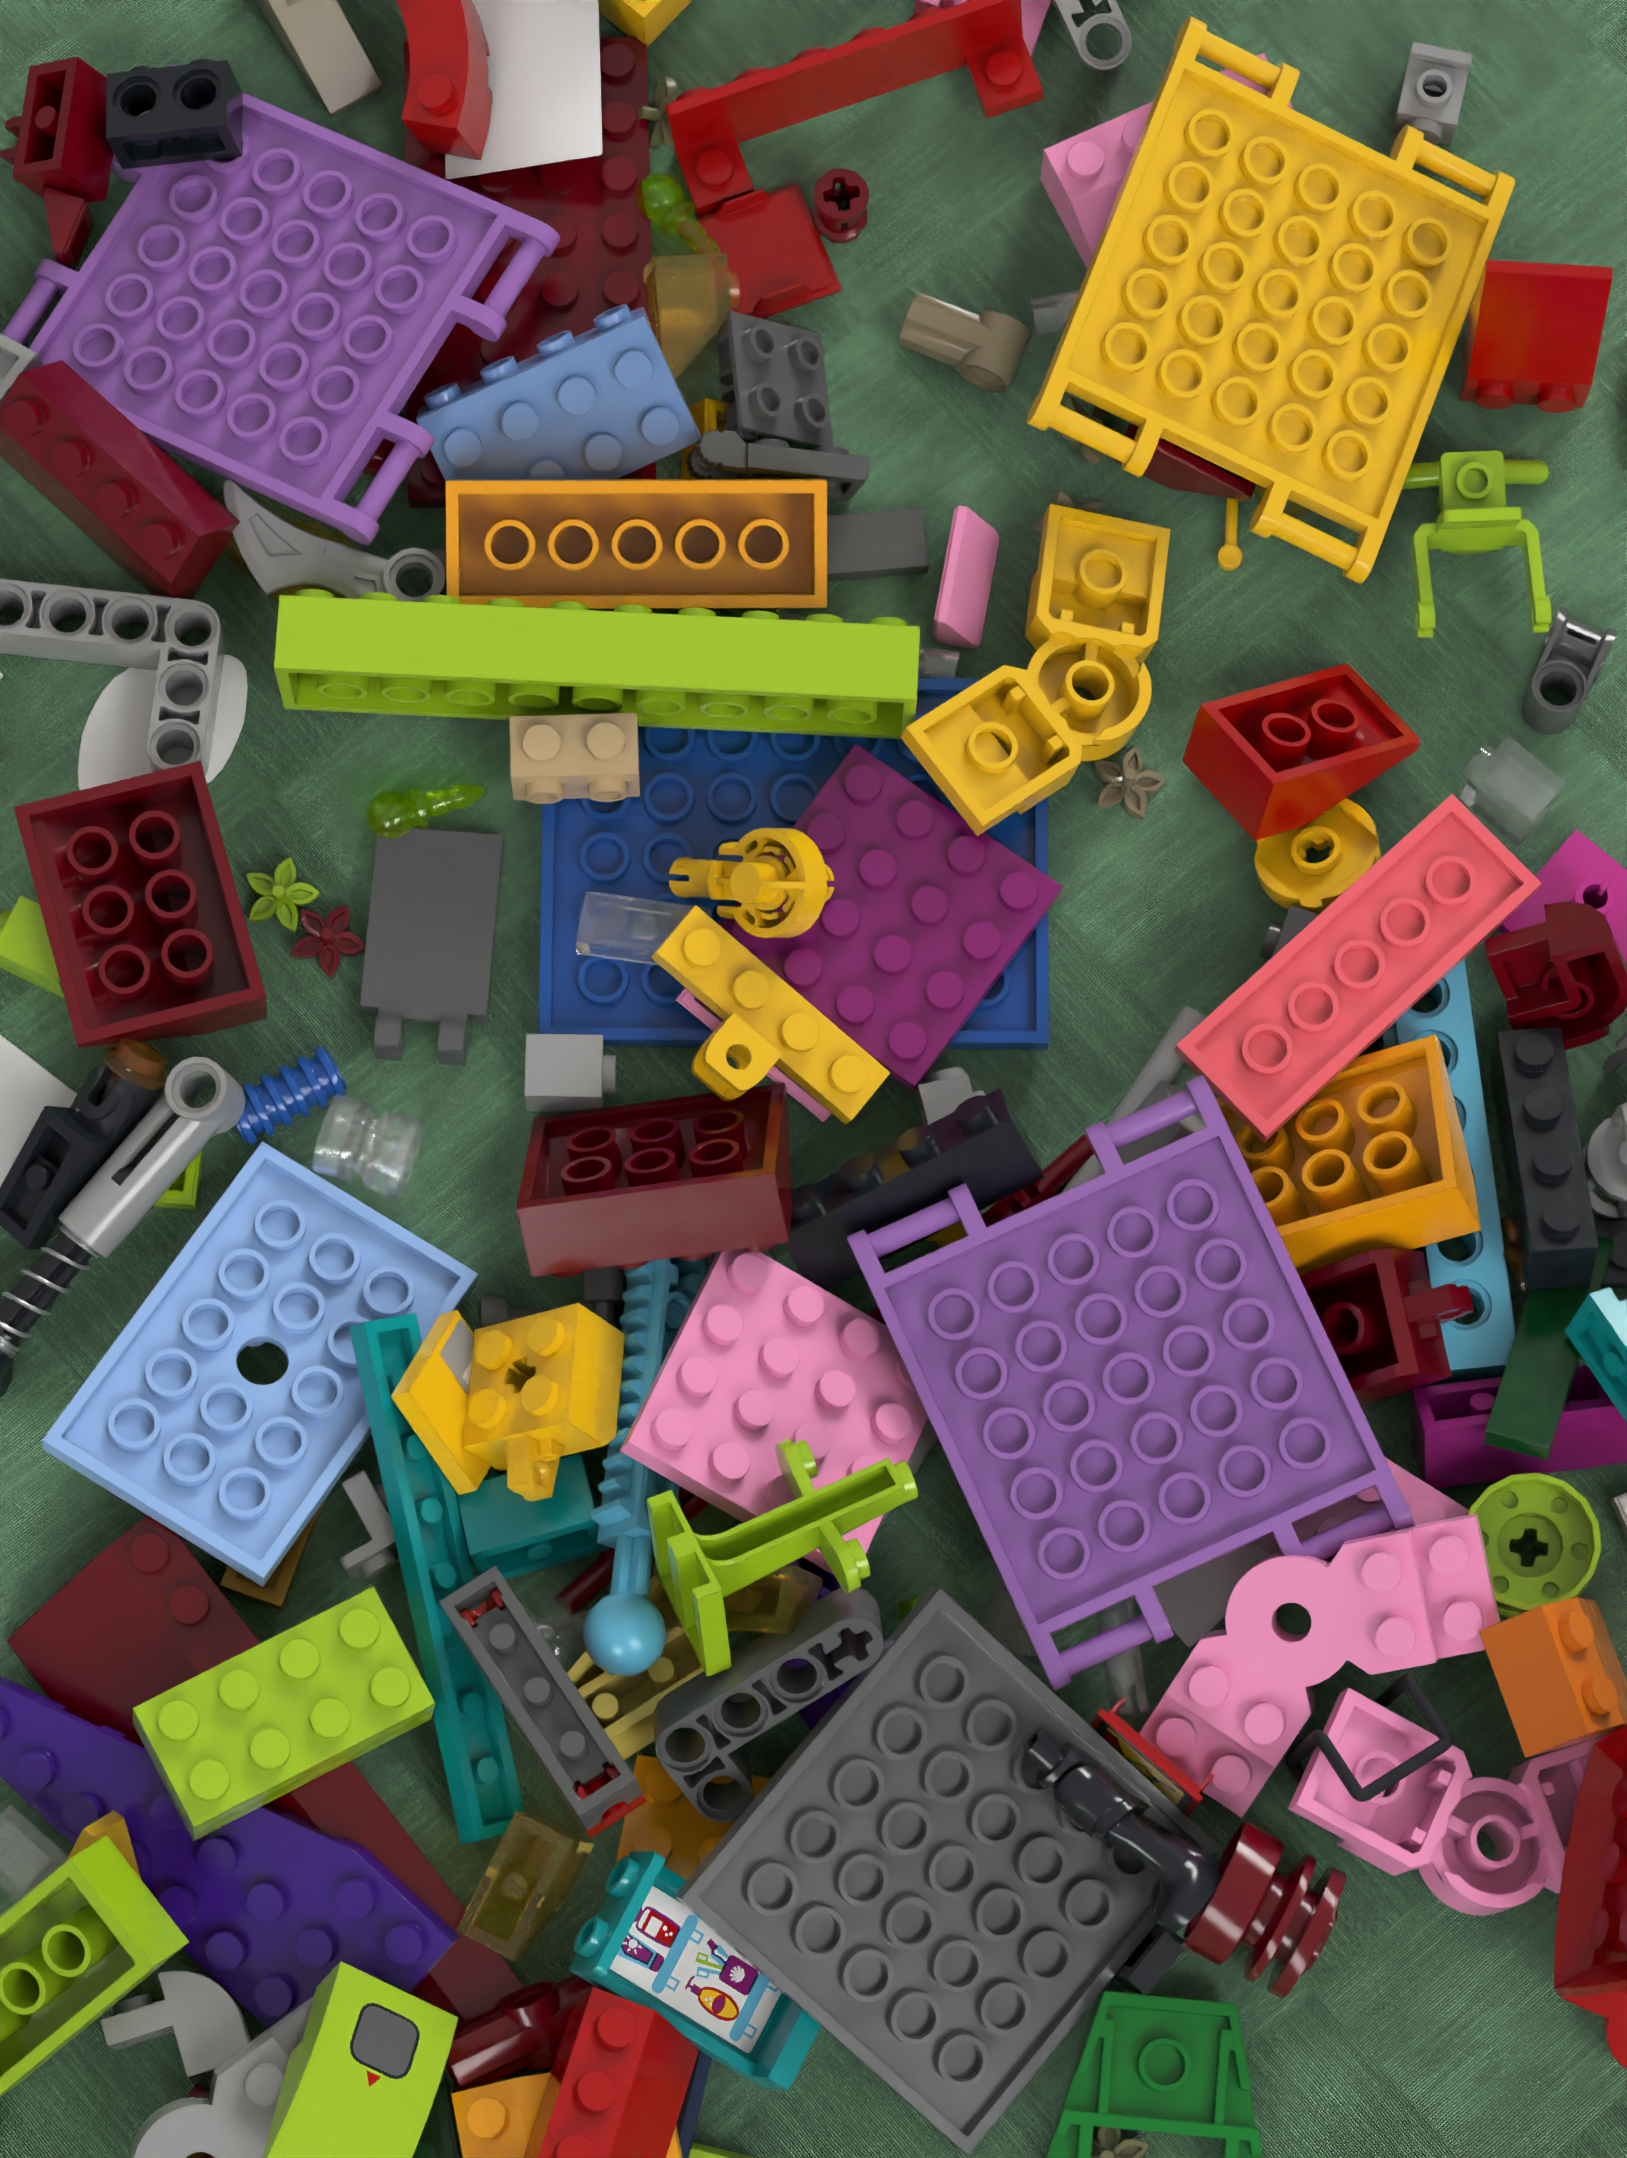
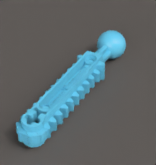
M679 1257L654 1260L641 1267L625 1270L627 1290L622 1295L625 1307L624 1315L620 1316L619 1321L622 1324V1332L625 1334L616 1438L608 1443L607 1458L603 1460V1467L606 1468L604 1482L599 1483L598 1489L603 1493L602 1504L600 1507L590 1510V1517L599 1524L597 1543L615 1549L610 1595L603 1597L589 1610L583 1626L584 1644L588 1655L595 1665L610 1675L634 1676L646 1671L661 1657L666 1643L667 1634L662 1614L655 1604L648 1600L653 1542L646 1499L672 1490L680 1506L681 1501L678 1499L679 1485L620 1452V1449L702 1284L706 1273L704 1258L692 1261L683 1260Z

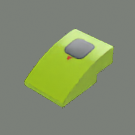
M340 1961L316 1987L303 2040L289 2055L262 2158H412L442 2078L458 2017Z

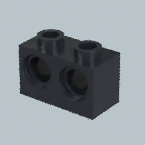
M199 59L192 61L188 65L161 68L138 66L126 72L107 74L106 139L122 170L242 156L243 92L227 60ZM206 104H210L205 108L199 109Z

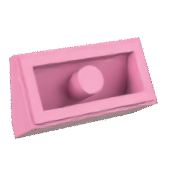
M958 505V509H954L935 611L932 638H935L936 643L976 649L981 643L999 545V534L992 526L966 506Z

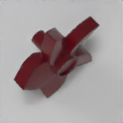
M348 905L334 909L327 916L326 923L317 913L301 909V924L310 936H306L296 943L290 953V957L309 959L318 955L321 970L332 980L339 968L340 955L355 956L365 951L366 945L359 936L346 931L350 923Z

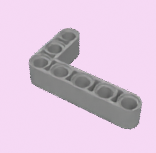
M0 579V611L14 608L23 612L17 622L6 626L0 625L1 654L156 670L157 674L146 742L152 772L201 761L204 775L206 776L209 767L225 655V641L220 619L212 607L207 603L190 599ZM77 615L85 619L84 624L74 632L64 633L55 629L56 624L66 616ZM130 622L143 623L148 627L147 631L136 639L127 640L117 635L118 631ZM192 629H202L210 633L209 638L198 646H187L180 642V638L184 633ZM192 687L202 692L200 698L190 705L181 706L171 701L174 693L182 688ZM175 746H184L193 751L188 761L180 765L165 763L162 757L167 750Z

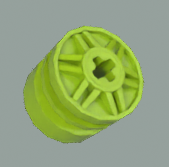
M1542 1473L1510 1475L1487 1487L1470 1507L1468 1515L1478 1514L1499 1615L1512 1618L1541 1605L1578 1597L1589 1584L1601 1553L1599 1522L1587 1499L1566 1481ZM1523 1535L1534 1537V1547L1545 1552V1556H1536L1531 1567L1520 1565V1554L1510 1552L1509 1546L1519 1545Z

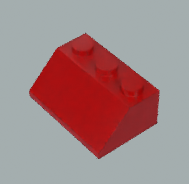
M592 1987L572 2005L523 2158H666L699 2049L657 2011Z

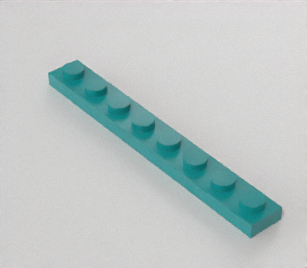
M413 1313L366 1321L349 1326L426 1686L435 1702L433 1718L460 1843L477 1842L528 1829L501 1701L452 1627L439 1601L474 1579L455 1490L391 1398L393 1391L422 1345L417 1315ZM477 1603L475 1606L472 1607L471 1610H473L474 1608H476V1607L479 1606L480 1604Z

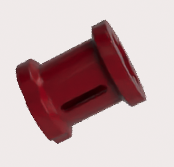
M836 168L821 176L814 188L815 207L813 221L818 233L832 243L845 244L856 240L860 232L867 225L866 207L869 201V189L865 180L857 172ZM837 183H840V190H835ZM836 202H843L846 210L838 211ZM842 223H847L845 229H841Z

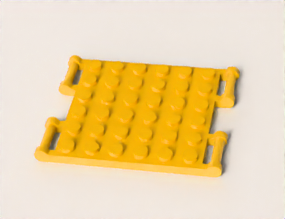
M1189 16L1177 35L1168 67L1040 392L1028 413L1026 423L1043 432L1050 427L1122 462V470L1138 478L1147 469L1159 438L1165 439L1266 488L1262 500L1251 518L1249 524L1250 532L1265 539L1273 535L1343 569V577L1362 584L1375 563L1485 262L1513 191L1515 178L1499 170L1491 174L1424 140V133L1408 124L1398 134L1389 158L1289 108L1288 104L1300 75L1298 69L1284 62L1276 66L1206 31V23ZM1198 54L1266 88V96L1195 61L1196 55ZM1414 163L1482 196L1481 203L1413 170ZM1066 391L1138 426L1134 439L1061 405L1060 402L1064 392ZM1287 500L1358 533L1355 546L1284 513L1283 510Z

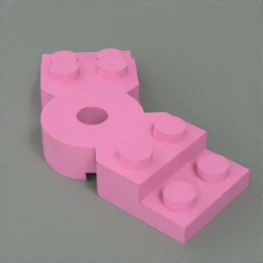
M1478 1514L1418 1524L1400 1530L1392 1529L1383 1533L1345 1541L1332 1562L1310 1556H1284L1280 1551L1262 1558L1243 1575L1234 1587L1226 1608V1630L1209 1631L1203 1635L1139 1734L1199 1787L1213 1774L1214 1777L1202 1792L1242 1818L1315 1709L1316 1703L1312 1686L1331 1677L1347 1660L1369 1675L1433 1664L1440 1658L1485 1650L1479 1631L1500 1623V1617ZM1285 1603H1297L1303 1606L1311 1617L1310 1630L1299 1635L1285 1631L1277 1619L1278 1607Z
M1351 1688L1340 1692L1323 1729V1732L1327 1734L1362 1788L1439 1740L1436 1735ZM1604 1736L1523 1762L1511 1769L1507 1781L1493 1777L1470 1779L1473 1776L1464 1751L1451 1745L1440 1756L1365 1802H1359L1349 1794L1319 1746H1317L1313 1751L1288 1809L1340 1837L1336 1845L1392 1876L1419 1869L1425 1884L1431 1892L1449 1907L1470 1915H1492L1527 1902L1536 1896L1543 1886L1556 1894L1560 1893L1564 1859L1579 1791L1593 1745ZM1479 1830L1488 1834L1494 1843L1495 1856L1493 1860L1486 1858L1478 1848L1477 1834Z

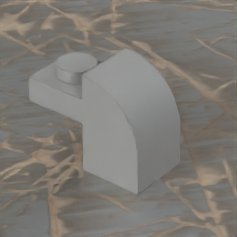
M167 1971L158 1974L165 2000L154 2003L151 1993L132 1997L113 2005L115 2016L100 2020L107 2045L114 2051L175 2032L187 2077L193 2082L212 2077L213 2069L252 2041L245 2017L236 2001L213 1980L201 1974L188 1971Z

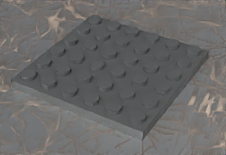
M931 1586L885 1641L879 1659L855 1677L674 1896L959 2151L969 2156L1156 1925L1153 1918L1154 1907L1151 1905L1149 1898L1157 1877L1137 1857L1114 1844L1109 1849L1096 1837H1090L1063 1812L1054 1801L1052 1785L1043 1787L1036 1780L1040 1768L1023 1751V1745L1028 1738L1039 1728H1042L1060 1746L1067 1742L1076 1745L1098 1761L1129 1794L1142 1799L1143 1802L1150 1805L1143 1815L1172 1831L1191 1845L1200 1848L1210 1857L1218 1849L1219 1845L939 1587Z

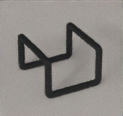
M1403 1675L1374 1702L1386 1708L1407 1690L1439 1738L1438 1741L1364 1788L1360 1786L1327 1734L1321 1730L1313 1731L1286 1757V1765L1299 1784L1305 1771L1300 1761L1319 1746L1349 1794L1355 1800L1365 1802L1446 1752L1451 1747L1453 1738L1451 1732L1417 1681L1410 1675Z

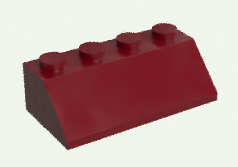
M63 360L19 373L0 406V456L152 595L192 600L232 537L233 530L240 523L237 517Z

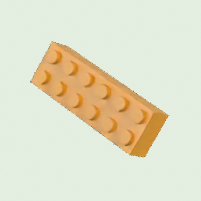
M446 480L447 596L459 599L461 604L487 605V602L492 599L509 598L521 601L525 607L550 608L553 603L561 601L582 603L589 609H615L617 606L626 604L641 605L648 608H827V480Z

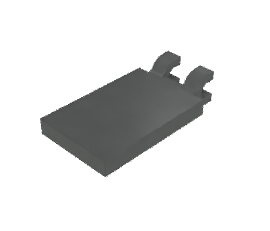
M377 826L360 996L361 1013L377 1014L373 1046L376 1048V1059L402 1061L405 1020L440 1023L437 1052L440 1053L439 1063L465 1066L469 1021L488 1023L504 853L503 834Z

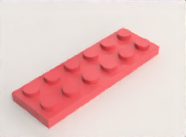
M1451 794L1176 1045L1174 1052L1198 1076L1203 1075L1211 1090L1264 1143L1539 891L1542 883Z

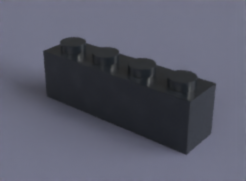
M1561 1027L1497 1031L1490 1076L1525 1291L1590 1287L1598 1251V1242Z
M1001 1088L985 1096L978 1095L963 1101L954 1112L929 1125H919L907 1130L896 1142L871 1155H860L849 1160L842 1166L840 1171L813 1185L805 1184L791 1190L792 1216L789 1242L783 1244L804 1278L826 1290L861 1272L846 1238L847 1236L863 1229L866 1234H870L949 1198L947 1191L966 1183L980 1211L1045 1176L1033 1143ZM939 1231L879 1257L878 1260L881 1262Z

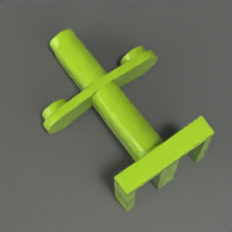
M787 1438L776 1444L775 1450L780 1469L794 1500L715 1535H699L692 1531L672 1490L646 1499L658 1579L707 1677L732 1668L723 1598L818 1548L846 1594L861 1586L860 1580L869 1577L871 1574L866 1554L857 1538L845 1542L842 1536L888 1511L918 1498L915 1479L904 1460L892 1464L888 1457L815 1490L811 1479L818 1477V1470L810 1447L804 1439L794 1443L790 1438Z

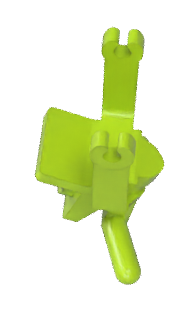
M1492 450L1446 452L1440 457L1439 461L1411 464L1402 490L1439 486L1436 507L1437 510H1441L1436 523H1423L1413 535L1410 549L1416 599L1414 620L1417 638H1432L1433 629H1435V608L1428 549H1440V552L1470 555L1501 550L1503 546L1521 547L1524 559L1532 633L1549 632L1551 603L1549 596L1545 592L1539 532L1528 519H1522L1521 507H1506L1505 484L1539 485L1544 483L1549 476V468L1546 463L1540 460L1504 459L1501 451Z

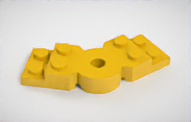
M1050 503L1044 514L1038 568L1031 581L1025 637L1035 648L1036 652L1027 668L1021 669L1003 665L905 728L900 738L977 836L1012 813L1018 811L1021 815L1070 782L1081 761H1095L1111 756L1123 748L1134 734L1145 716L1151 700V678L1143 662L1147 659L1158 640L1171 529ZM1073 687L1085 688L1091 692L1095 700L1082 698L1075 692Z

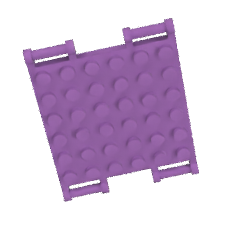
M243 93L242 156L122 170L113 153L111 171L127 182L136 183L79 272L49 259L41 261L33 274V278L36 281L2 334L24 346L56 295L62 296L29 347L30 350L37 353L43 365L63 360L158 447L337 528L360 544L370 545L380 529L377 523L379 517L416 458H424L434 443V438L424 428L398 416L456 322L469 327L478 336L488 341H498L507 327V322L504 319L542 257L551 256L561 239L552 227L538 219ZM206 104L199 109L205 108L210 104ZM509 238L521 241L520 247L484 304L472 300L473 295ZM387 439L395 443V446L356 508L343 503L382 440Z
M1203 1075L1185 1082V1090L1107 1126L1104 1125L1103 1121L1084 1128L1088 1142L1104 1174L991 1226H985L966 1183L948 1190L949 1198L870 1234H866L863 1229L846 1237L1054 1691L1071 1684L1070 1676L1146 1641L1154 1639L1155 1643L1158 1644L1173 1637L1174 1633L1153 1587L1272 1533L1280 1552L1284 1556H1310L1325 1560L1336 1555L1345 1541L1383 1533L1391 1529L1400 1530L1415 1526L1405 1499L1212 1090ZM1198 1113L1205 1128L1123 1165L1116 1149ZM961 1221L967 1233L966 1237L888 1273H884L878 1260L879 1257ZM1375 1487L1382 1505L1301 1542L1299 1541L1292 1526L1293 1523ZM1131 1597H1135L1142 1613L1141 1615L1058 1652L1051 1634Z

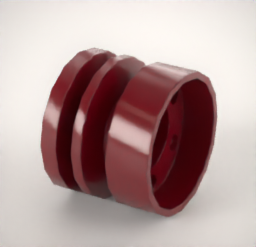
M1244 1820L1231 1837L1217 1862L1220 1865L1218 1871L1222 1874V1878L1204 1907L1187 1923L1181 1946L1221 1966L1233 1954L1241 1942L1250 1947L1244 1967V1979L1254 1983L1270 1960H1275L1267 1990L1283 1999L1289 1994L1298 1979L1313 1966L1325 1946L1337 1920L1339 1899L1347 1877L1345 1872L1330 1865L1319 1878L1314 1888L1310 1889L1308 1885L1313 1876L1317 1860L1316 1857L1308 1853L1293 1866L1287 1876L1278 1872L1277 1869L1283 1854L1284 1841Z

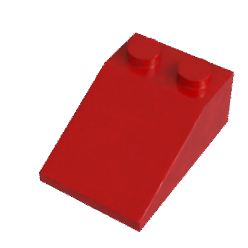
M1486 260L1462 331L1460 401H1475L1479 407L1494 410L1505 409L1513 404L1538 405L1540 410L1549 413H1564L1573 410L1575 407L1583 408L1593 382L1612 283L1613 267Z
M1348 663L1200 704L1182 762L1252 839L1256 841L1305 826L1419 749L1421 739Z

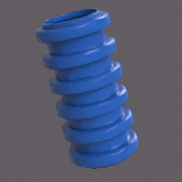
M322 1046L314 1048L315 1056L306 1059L304 1055L296 1058L297 1065L288 1068L286 1064L279 1066L278 1071L280 1074L271 1078L266 1073L260 1076L262 1083L253 1087L248 1082L242 1086L245 1096L244 1113L235 1127L244 1142L247 1141L252 1146L258 1142L257 1135L265 1132L269 1137L276 1133L275 1126L281 1123L285 1127L293 1125L292 1117L301 1114L303 1118L310 1116V1108L318 1104L321 1109L329 1106L327 1099L335 1095L339 1100L347 1097L345 1091L347 1090L346 1083L327 1049L324 1050Z

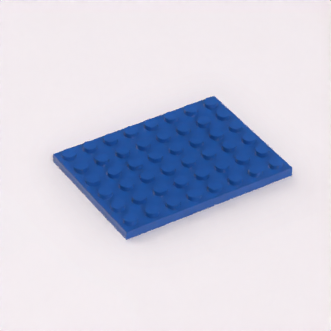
M918 678L915 721L981 679ZM638 726L640 797H626L615 802H598L590 798L562 799L551 804H542L538 1034L603 1035L604 1046L700 1047L713 1031L676 1001L677 996L685 987L656 963L651 956L695 905L719 925L724 917L718 915L717 906H734L737 901L713 900L700 897H677L669 886V880L689 881V876L669 874L673 862L680 857L743 861V857L739 855L719 854V847L723 843L739 842L747 833L759 828L792 829L855 744L958 815L960 813L902 739ZM1047 797L1021 815L1018 811L1012 813L984 833L1048 876ZM1048 912L947 1049L1048 1050Z

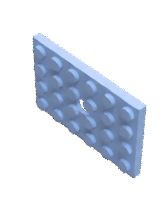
M262 1141L42 1439V1450L263 1587L372 1433L349 1326L366 1321L416 1313L423 1343L440 1314L459 1310L477 1284L478 1273ZM269 1342L278 1346L287 1357L288 1368L285 1374L274 1383L267 1385L251 1383L240 1374L236 1363L237 1357L246 1346L256 1347Z

